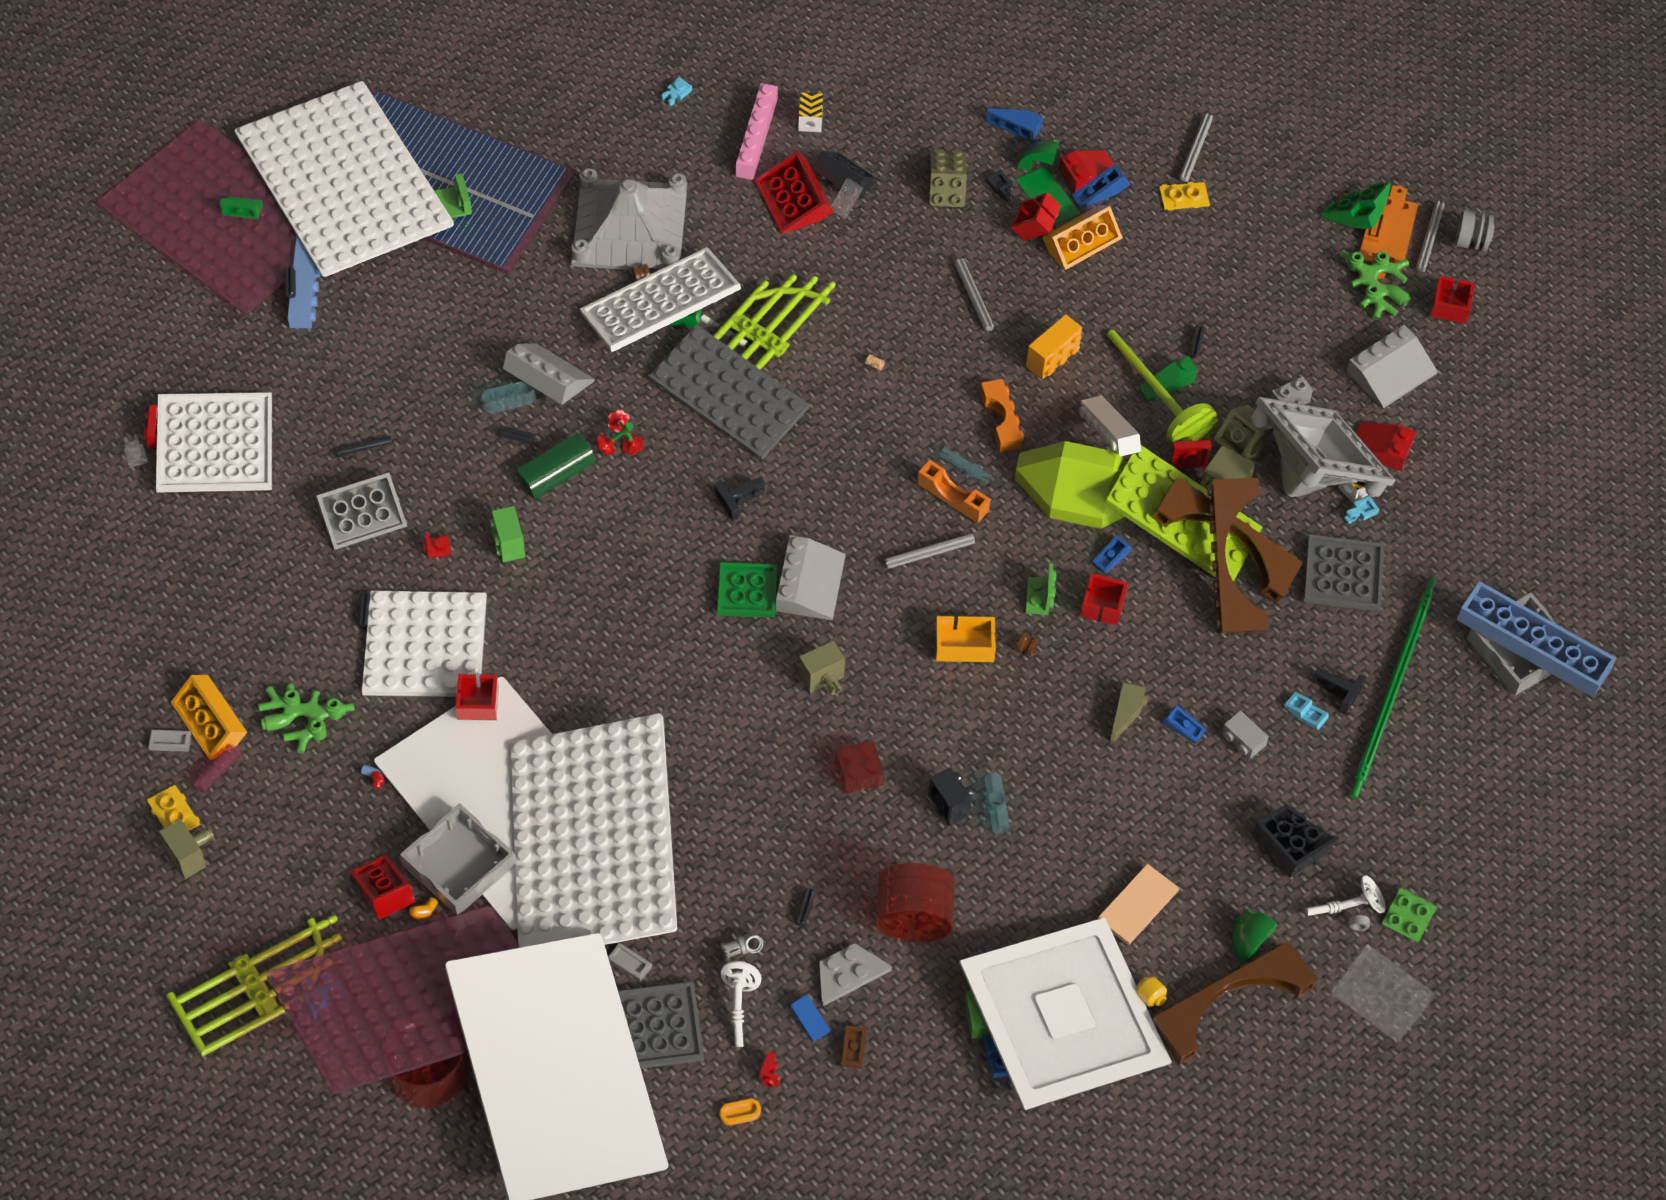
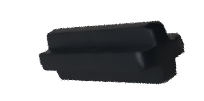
M293 266L285 268V296L288 299L295 298L296 270Z
M1195 326L1189 357L1197 358L1199 355L1204 334L1203 326Z
M501 426L499 429L500 437L533 444L535 441V434L506 426Z
M362 592L360 594L357 621L360 628L368 627L369 592Z
M805 889L795 920L796 925L806 926L814 901L815 890Z

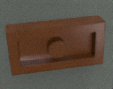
M846 1025L841 1067L862 1069L867 1028Z

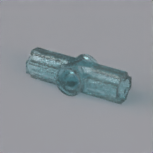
M990 773L984 776L988 811L990 813L992 831L1002 834L1010 831L1006 806L1007 798L1004 794L1002 776L997 773ZM993 802H999V803H1001V804H1000V805H996V804H994Z

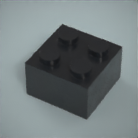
M951 767L930 777L928 797L949 826L969 816L972 800L971 791L968 787H964L961 783V777L957 772L954 773Z

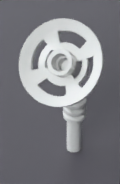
M1363 876L1361 878L1363 893L1360 897L1342 902L1337 900L1327 902L1326 905L1305 908V913L1307 916L1327 912L1329 914L1339 913L1343 909L1361 904H1370L1377 912L1383 913L1386 906L1384 898L1375 882L1370 877Z
M732 961L722 967L721 977L725 984L734 989L733 1011H731L733 1015L731 1018L734 1019L732 1023H734L735 1047H743L742 1023L744 1020L742 1018L744 1015L742 1013H744V1010H741L742 991H752L758 988L761 983V974L749 963ZM739 968L743 969V971L732 972L730 969ZM750 973H751V974L753 975V977L755 978V982H752V977H751Z

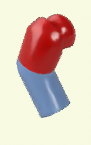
M367 765L362 767L361 774L371 777L373 780L371 783L372 787L380 789L385 781L382 772Z

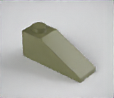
M1123 682L1110 742H1115L1138 717L1142 706L1146 707L1148 695H1145L1146 687Z

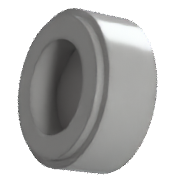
M1363 915L1352 916L1349 919V927L1356 931L1367 930L1370 927V919Z

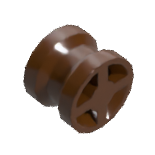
M643 264L641 267H632L635 282L650 275L647 264Z
M1023 633L1017 645V650L1020 652L1024 651L1027 655L1032 656L1039 639L1036 637L1031 638L1027 633Z

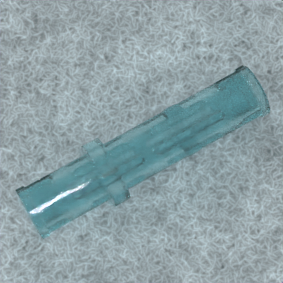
M948 447L942 449L945 453H940L941 458L968 473L969 477H975L985 485L989 483V480L986 478L991 479L992 474L979 468L978 464H973L948 449Z

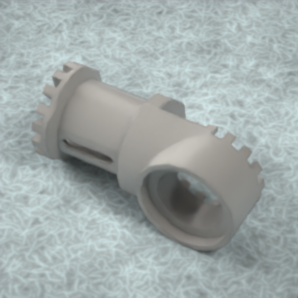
M748 933L737 937L732 942L720 943V947L723 950L724 959L727 961L730 957L738 954L744 955L749 952H759L763 947V941L756 933ZM752 938L758 939V945L755 948L748 947V942Z

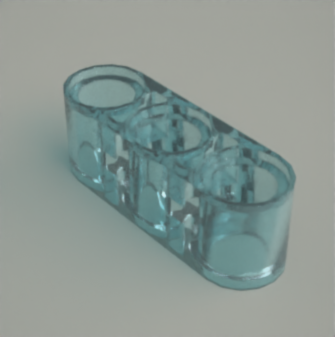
M524 381L488 389L482 393L483 409L487 413L513 409L532 404L535 401L534 387Z

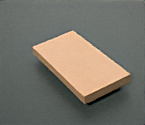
M1147 864L1098 919L1105 918L1111 932L1129 946L1179 891V887Z

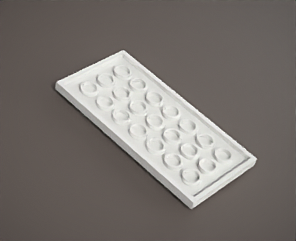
M706 247L580 308V311L590 326L613 352L723 297L740 290L741 287L739 282L710 249Z

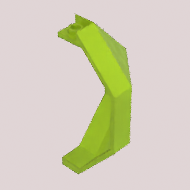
M1064 441L1019 454L1015 479L1049 518L1102 529L1125 517L1104 503L1127 462L1123 456H1119L1115 451Z

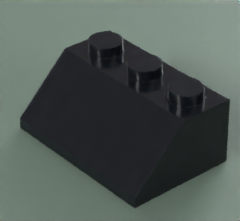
M822 151L813 170L818 172L817 175L820 178L828 179L831 181L832 186L843 189L844 193L851 198L862 197L878 181L877 177L835 151Z

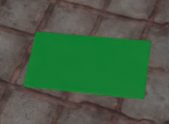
M1046 167L1016 179L1029 198H1035L1048 192L1061 205L1053 225L1080 214Z

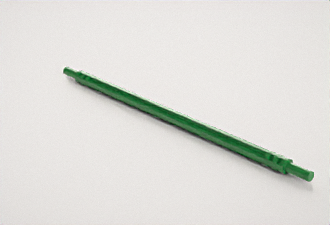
M1433 577L1429 578L1426 589L1421 594L1364 754L1356 771L1355 783L1350 797L1353 799L1358 798L1362 784L1366 782L1424 618L1433 598L1432 592L1437 581Z

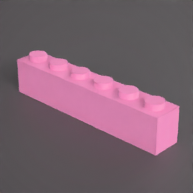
M760 84L736 162V177L754 179L778 100V86Z

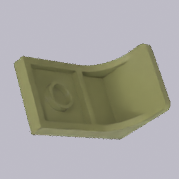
M943 149L930 150V205L947 207L965 206L967 181L966 153L957 149L952 151H944Z

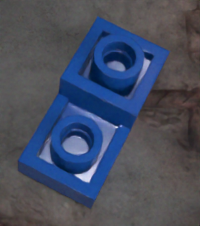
M982 1036L993 1079L1009 1076L992 1036Z

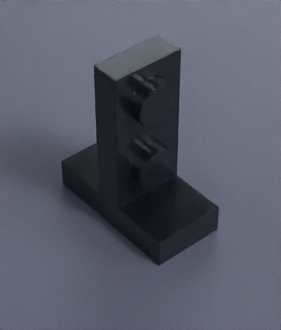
M761 476L729 492L721 481L714 484V494L732 521L739 519V507L737 505H742L747 500L758 497L765 492V481Z
M1318 667L1312 682L1344 699L1339 712L1346 715L1363 689L1367 677L1359 674L1354 684L1351 685L1347 680L1340 679L1330 671Z

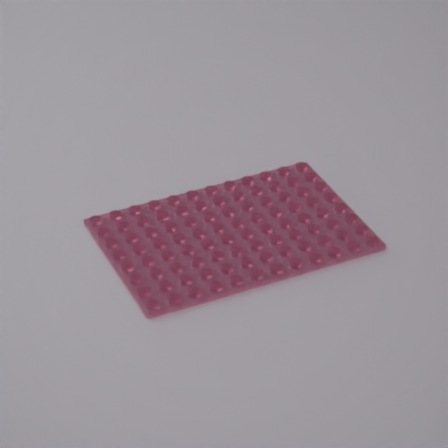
M202 120L194 123L97 202L100 208L244 314L250 313L285 283V268L294 264L297 234L249 155ZM237 197L261 200L263 205L258 219L225 216L222 214L220 206L221 199Z
M487 906L273 969L267 972V979L331 1094H337L467 1053L468 1050L445 964L448 961L517 949L520 946L501 916L492 906Z

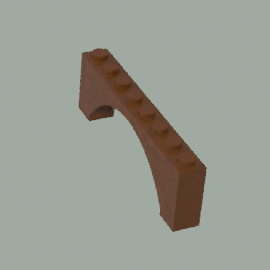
M1177 477L1170 484L1151 518L1166 528L1171 523L1186 520L1212 523V515H1209L1208 510L1211 499L1204 495L1202 491L1191 486L1186 480ZM1235 517L1229 532L1245 546L1252 556L1261 579L1262 590L1260 593L1274 603H1277L1285 595L1303 562L1282 549L1280 545L1269 540L1264 534L1253 529L1248 523Z
M1259 478L1213 479L1210 485L1207 486L1208 496H1211V504H1209L1208 510L1209 515H1212L1210 534H1213L1214 541L1211 542V552L1214 553L1215 560L1212 561V571L1216 573V580H1213V589L1217 591V599L1214 600L1215 610H1218V618L1215 620L1216 629H1219V634L1266 632L1268 630L1267 611H1262L1254 606L1238 590L1229 574L1225 556L1227 535L1235 517L1249 501L1260 497Z
M1289 941L1285 944L1279 943L1269 953H1261L1251 963L1245 962L1237 971L1233 973L1230 971L1223 975L1221 980L1208 983L1205 989L1192 992L1183 1001H1176L1166 1011L1164 1009L1158 1011L1154 1015L1153 1023L1160 1038L1180 1065L1197 1055L1199 1046L1196 1044L1198 1023L1209 1005L1224 993L1240 987L1263 985L1284 989L1294 993L1298 998L1312 990L1317 979Z

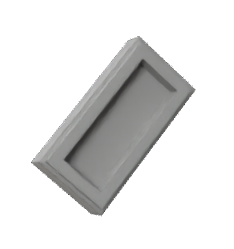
M151 730L149 750L189 752L191 731Z
M618 943L608 956L610 963L639 982L652 968V963L621 943Z

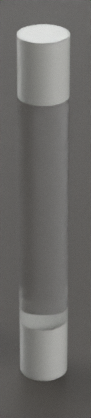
M702 315L700 321L716 331L722 326L706 315ZM730 330L724 334V336L731 340L737 335ZM742 339L739 345L745 347L748 341Z

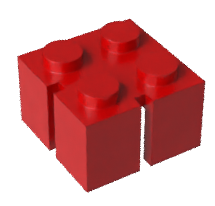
M1048 192L1035 198L1032 197L1024 200L1019 207L1011 228L1024 241L1046 235L1051 232L1061 205Z
M1439 275L1430 317L1466 324L1471 311L1475 283L1459 280L1455 293H1453L1452 289L1455 279Z
M1091 573L1080 617L1096 621L1098 618H1101V622L1118 626L1128 582Z
M458 674L456 696L457 720L497 721L498 675L480 674L481 687H477L476 674Z

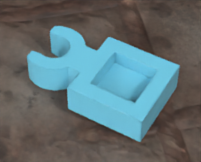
M678 77L667 87V92L662 94V101L669 98L668 105L672 106L676 98L681 101L692 91V86Z

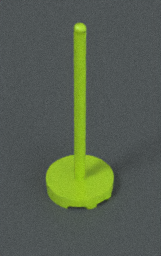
M1109 330L1107 332L1109 339L1175 414L1176 418L1170 424L1166 434V439L1170 446L1173 448V443L1179 441L1210 440L1211 437L1209 435L1219 425L1217 413L1208 404L1201 403L1183 411L1114 330Z

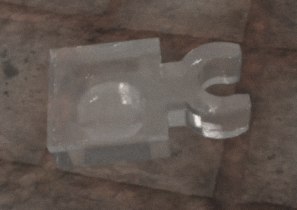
M136 434L134 435L135 440L133 442H129L127 437H124L125 446L127 447L124 450L129 468L148 463L143 444H139Z

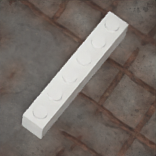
M1102 395L1081 400V407L1079 408L1081 417L1086 420L1088 425L1090 424L1093 430L1099 434L1100 438L1105 440V443L1119 456L1141 451L1139 433Z

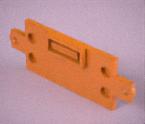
M1392 185L1390 196L1387 198L1386 205L1378 222L1373 229H1366L1360 253L1364 256L1365 263L1372 265L1375 255L1380 251H1385L1389 255V262L1391 263L1405 259L1419 205L1418 203L1405 201L1408 189L1399 185ZM1386 272L1380 273L1377 276V280H1384Z

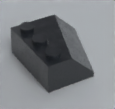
M1287 804L1259 820L1251 834L1289 878L1318 861L1340 839L1335 835L1331 836L1325 832L1322 826L1314 825L1307 820L1305 815Z

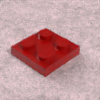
M1211 440L1179 441L1173 443L1169 464L1176 469L1207 467L1212 448Z

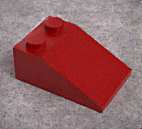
M1105 150L1073 151L1060 156L1058 170L1072 192L1075 193L1113 166L1114 163Z
M1364 422L1360 423L1356 435L1382 465L1401 471L1416 434L1415 430L1401 425Z
M386 854L350 871L352 878L378 920L415 903L409 882Z

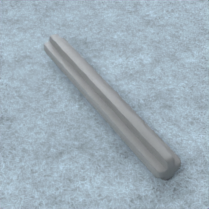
M1206 113L1202 118L1180 173V181L1187 182L1189 180L1211 125L1212 115Z
M1435 202L1416 266L1417 271L1425 272L1445 206L1444 202Z
M963 258L956 259L955 267L984 331H992L994 324Z
M973 534L957 537L886 558L885 565L887 568L900 566L974 544L975 539Z

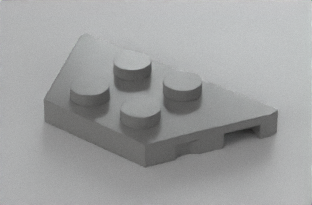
M855 943L821 960L819 968L822 1005L825 1006L890 972L892 967Z

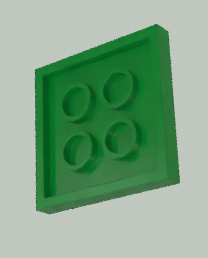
M720 562L717 615L775 618L778 565Z

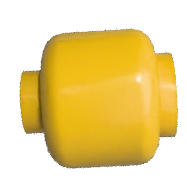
M1144 977L1137 984V994L1148 1007L1161 1006L1166 1001L1167 989L1156 977Z

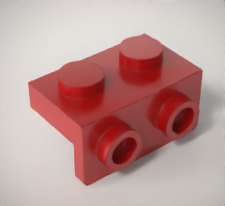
M150 405L149 412L145 413V423H148V428H144V439H147L148 449H157L158 408L157 405Z

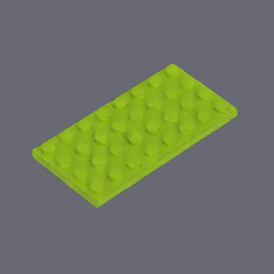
M1141 445L1140 452L1130 455L1104 503L1216 577V573L1212 571V561L1215 560L1214 553L1211 552V542L1214 541L1213 534H1210V523L1186 520L1171 523L1166 528L1151 518L1170 484L1177 477L1186 480L1191 486L1202 491L1210 499L1211 496H1208L1207 489ZM1241 512L1237 514V518L1248 523L1260 533L1262 526ZM1228 532L1225 556L1229 574L1234 582L1249 552L1235 536Z

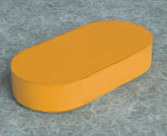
M751 1098L726 1103L720 1109V1120L726 1125L756 1120L760 1116L761 1106L757 1100Z

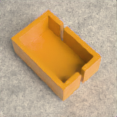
M1068 315L1063 316L1029 345L1026 367L1040 379H1044L1047 375L1050 376L1056 367L1063 365L1069 356L1075 355L1079 351L1082 326Z
M937 616L936 661L994 662L996 652L995 617H958L957 630H953L954 616Z

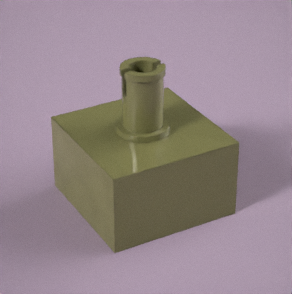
M834 640L799 656V677L809 693L825 686L828 687L832 695H836L835 690L837 694L841 692L842 687L838 680L844 678L845 658Z
M180 819L159 831L166 852L185 879L206 868L200 846L214 839V835L208 827L192 836Z

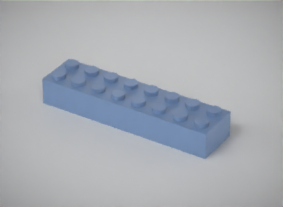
M1480 581L1461 607L1457 618L1459 622L1592 697L1595 696L1617 659Z

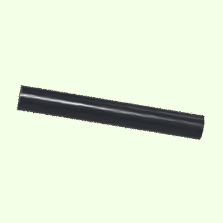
M389 436L336 449L337 457L391 444L392 439Z

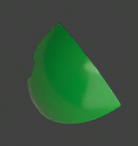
M1047 140L1031 146L1022 155L1017 169L1031 171L1033 161L1053 164L1059 149V141Z
M1245 909L1233 925L1231 933L1232 947L1242 964L1249 962L1255 957L1258 947L1275 932L1277 922L1260 911L1254 914L1250 909Z

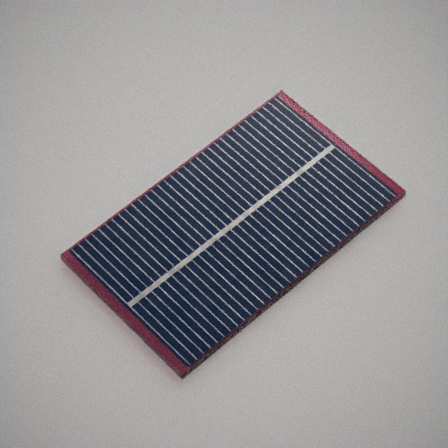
M371 88L369 91L434 191L454 187L453 183L456 182L455 175L463 174L471 201L472 214L452 218L454 222L452 227L424 237L422 240L509 275L576 175L575 170Z

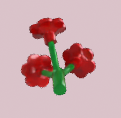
M622 409L610 412L607 422L609 428H613L615 432L619 433L609 438L605 434L596 437L597 446L605 455L615 452L613 447L615 440L622 435H627L628 437L622 442L624 453L636 455L638 451L644 449L643 437L630 434L633 424L628 422L630 417Z

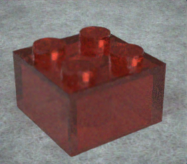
M874 740L835 749V762L845 794L883 786L884 772Z

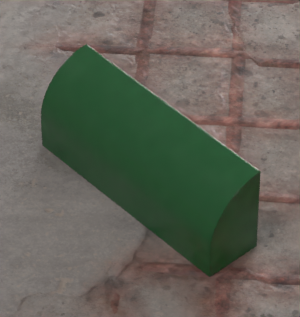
M577 432L518 468L517 479L536 500L596 463V459L588 443Z

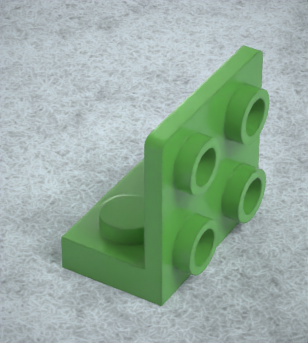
M462 173L455 175L456 182L453 183L454 187L434 191L451 218L472 214L471 201Z
M1049 563L1047 578L1028 577L1026 613L1049 615V608H1053L1056 591V570H1053V563Z
M1401 887L1383 920V925L1419 942L1438 905Z

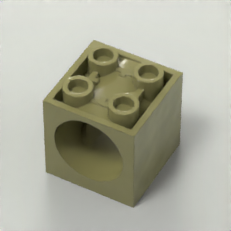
M1246 405L1231 410L1215 435L1214 440L1220 445L1234 450L1235 453L1251 459L1258 457L1274 429L1270 423L1267 427H1256L1251 419V415L1255 410Z
M1222 446L1204 470L1201 486L1207 489V486L1210 485L1213 479L1251 478L1255 463L1249 458L1235 453L1234 450Z

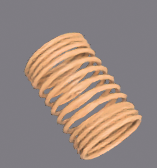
M870 354L865 363L880 371L885 361Z

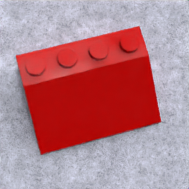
M799 151L755 179L782 234L820 222L834 212L808 160Z

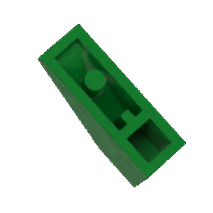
M1187 356L1171 363L1154 377L1168 393H1171L1194 383L1198 369L1190 357ZM1147 382L1139 386V390L1147 402L1159 398Z

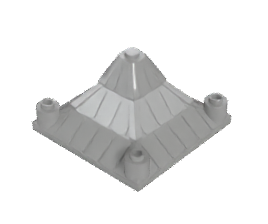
M587 168L582 170L580 173V192L574 242L571 246V266L632 270V267H641L643 264H647L649 271H659L681 260L687 196L686 177L679 173L673 174L669 178V183L630 179L620 181L612 179L603 180L598 179L597 172L594 169Z
M1259 397L1255 402L1257 408L1251 415L1252 423L1258 428L1267 427L1270 423L1274 429L1273 434L1282 457V483L1285 493L1290 497H1300L1330 485L1357 483L1358 481L1366 482L1364 488L1369 496L1379 497L1387 485L1392 486L1396 481L1336 410Z

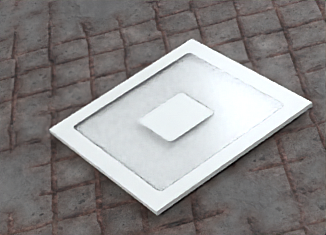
M1105 918L959 961L1024 1110L1171 1064V1059L1146 1005L1137 994L1138 988Z

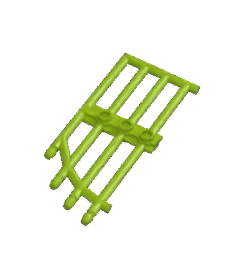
M795 274L789 276L788 280L779 288L765 290L769 282L764 280L713 336L719 340L730 327L739 332L727 345L732 350L744 337L753 341L741 355L746 360L759 346L767 350L764 356L755 364L761 370L773 355L779 358L790 346L786 341L821 302L826 305L830 302V298L826 296L834 289L836 284L831 281L820 293L810 291L818 280L816 276L811 277L809 282L802 288L790 287L797 279ZM783 294L795 295L766 328L757 324ZM804 296L814 299L780 338L772 333ZM770 297L751 319L743 315L755 300Z
M336 915L329 916L316 923L314 918H311L307 921L309 926L307 929L251 958L247 954L238 956L228 963L231 969L177 997L174 992L166 995L202 1057L305 1002V995L327 986L326 983H323L314 988L320 973L339 963L341 958L339 955L331 957L330 960L327 959L323 962L324 949L330 947L333 943L339 942L342 937L339 933L322 941L319 931L335 923L338 920ZM311 935L313 936L314 946L261 974L256 970L254 965ZM315 955L314 967L271 990L267 988L264 983L265 980ZM236 976L240 985L185 1013L181 1006L182 1003ZM309 979L302 995L278 1006L274 999L275 996ZM243 992L249 997L250 1001L198 1029H195L190 1021ZM253 1008L258 1012L260 1017L206 1046L200 1036Z

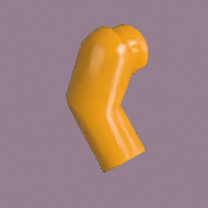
M430 897L425 905L411 907L409 915L415 919L428 918L439 901Z

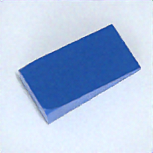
M1116 535L1091 562L1106 574L1132 551L1131 545L1119 535Z
M1177 705L1169 711L1161 722L1195 744L1206 731L1204 726Z
M808 995L803 996L790 1005V1011L813 1042L830 1032L829 1027Z

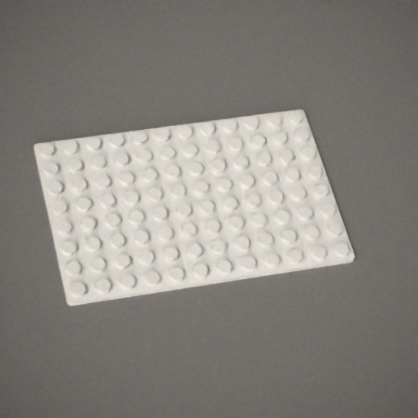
M362 81L235 129L236 136L323 277L454 225L449 213Z
M499 677L497 721L457 720L455 706L375 758V764L429 831L435 827L440 819L460 803L480 821L487 831L497 836L515 853L511 744L516 741L552 735V733L506 679ZM514 866L482 894L512 931L518 929L516 868Z
M658 713L513 742L511 744L519 948L597 933L601 934L604 945L675 932L677 930L663 716Z
M591 934L453 960L445 964L508 1200H533L659 1172L668 1168L662 1141L601 934Z

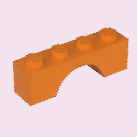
M1003 379L982 382L980 394L984 407L997 411L1004 419V422L996 427L995 441L999 453L1021 449L1024 433L1022 430H1019V418L1017 415H1014V403L1009 399L1008 386H1005Z
M929 460L918 472V485L976 523H979L988 513L990 498L976 489L973 491L961 489L950 480L945 469L933 461Z

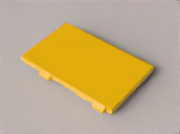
M1188 182V184L1168 186L1163 184L1159 186L1164 210L1210 206L1205 182Z
M176 785L147 799L152 808L151 812L154 816H157L163 828L180 819L188 831L200 825L198 816L195 817L185 801L186 797L180 793Z

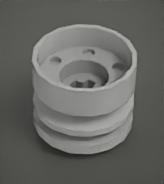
M1463 210L1458 224L1455 246L1468 248L1470 242L1473 241L1474 250H1478L1481 243V251L1486 252L1494 233V216L1488 215L1485 222V214L1481 213L1477 221L1475 220V212Z

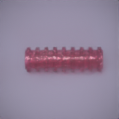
M229 744L227 749H224L223 753H220L219 757L214 759L215 762L212 761L210 766H207L206 770L201 772L202 775L199 774L197 779L193 780L194 786L200 792L206 793L208 791L207 788L210 789L212 787L211 784H215L216 780L220 779V775L223 776L225 774L224 771H228L229 767H232L233 763L237 762V758L241 757V752L234 745Z

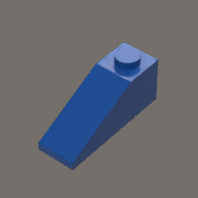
M988 108L986 122L1033 142L1042 128L1043 117L1028 110Z
M1114 164L1073 193L1072 196L1082 209L1117 195L1131 184L1120 168Z

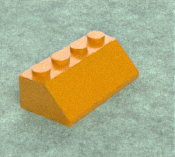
M1099 205L1042 236L1048 252L1064 270L1122 239L1111 207Z
M191 675L171 701V704L209 760L237 746L247 733L208 675Z

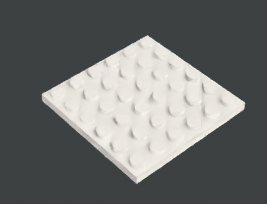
M272 393L158 394L156 492L272 490Z
M371 591L362 695L456 697L458 674H476L477 687H481L480 674H482L486 593Z

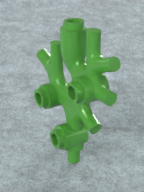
M1342 250L1340 256L1345 259L1348 268L1353 272H1358L1360 275L1359 278L1350 281L1352 288L1359 285L1367 286L1364 299L1359 303V306L1364 309L1368 304H1375L1372 316L1374 320H1379L1383 310L1392 316L1398 313V310L1383 299L1384 296H1389L1400 306H1406L1411 298L1403 289L1392 284H1381L1377 280V276L1380 273L1386 272L1404 284L1408 278L1399 270L1409 266L1407 259L1391 263L1389 262V255L1385 251H1380L1375 255L1373 264L1367 265L1363 263L1364 256L1360 252L1349 254L1347 251Z
M293 684L286 686V692L283 697H280L272 686L268 687L266 692L270 696L271 701L259 704L260 711L276 708L284 709L283 713L268 715L262 718L263 730L272 731L284 728L298 716H304L308 719V725L303 730L283 734L284 741H299L297 752L300 754H304L307 742L311 738L320 741L326 737L327 731L323 719L329 717L332 720H338L342 715H346L345 712L355 710L354 703L343 704V702L335 698L327 701L326 706L320 705L318 703L320 692L318 691L312 692L309 702L301 703L299 693L294 690Z

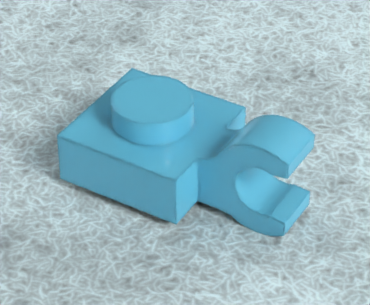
M1368 496L1354 502L1353 509L1346 512L1348 516H1345L1344 519L1348 524L1354 522L1358 517L1364 521L1377 515L1380 509Z

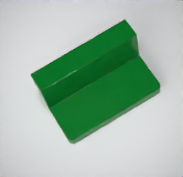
M237 197L222 198L220 202L223 215L258 219L263 205L261 200Z

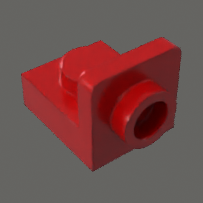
M425 533L426 540H422L424 552L428 551L429 559L451 556L449 536L430 538L429 533Z
M768 1051L759 1074V1081L767 1087L775 1086L778 1088L781 1077L775 1075L778 1067L775 1053Z

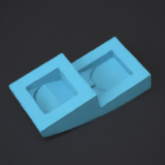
M1297 692L1285 703V708L1317 731L1329 718L1327 712L1312 705L1311 699Z

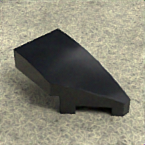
M1000 169L987 177L986 182L1002 199L1008 202L1011 196L1012 182L1009 181Z

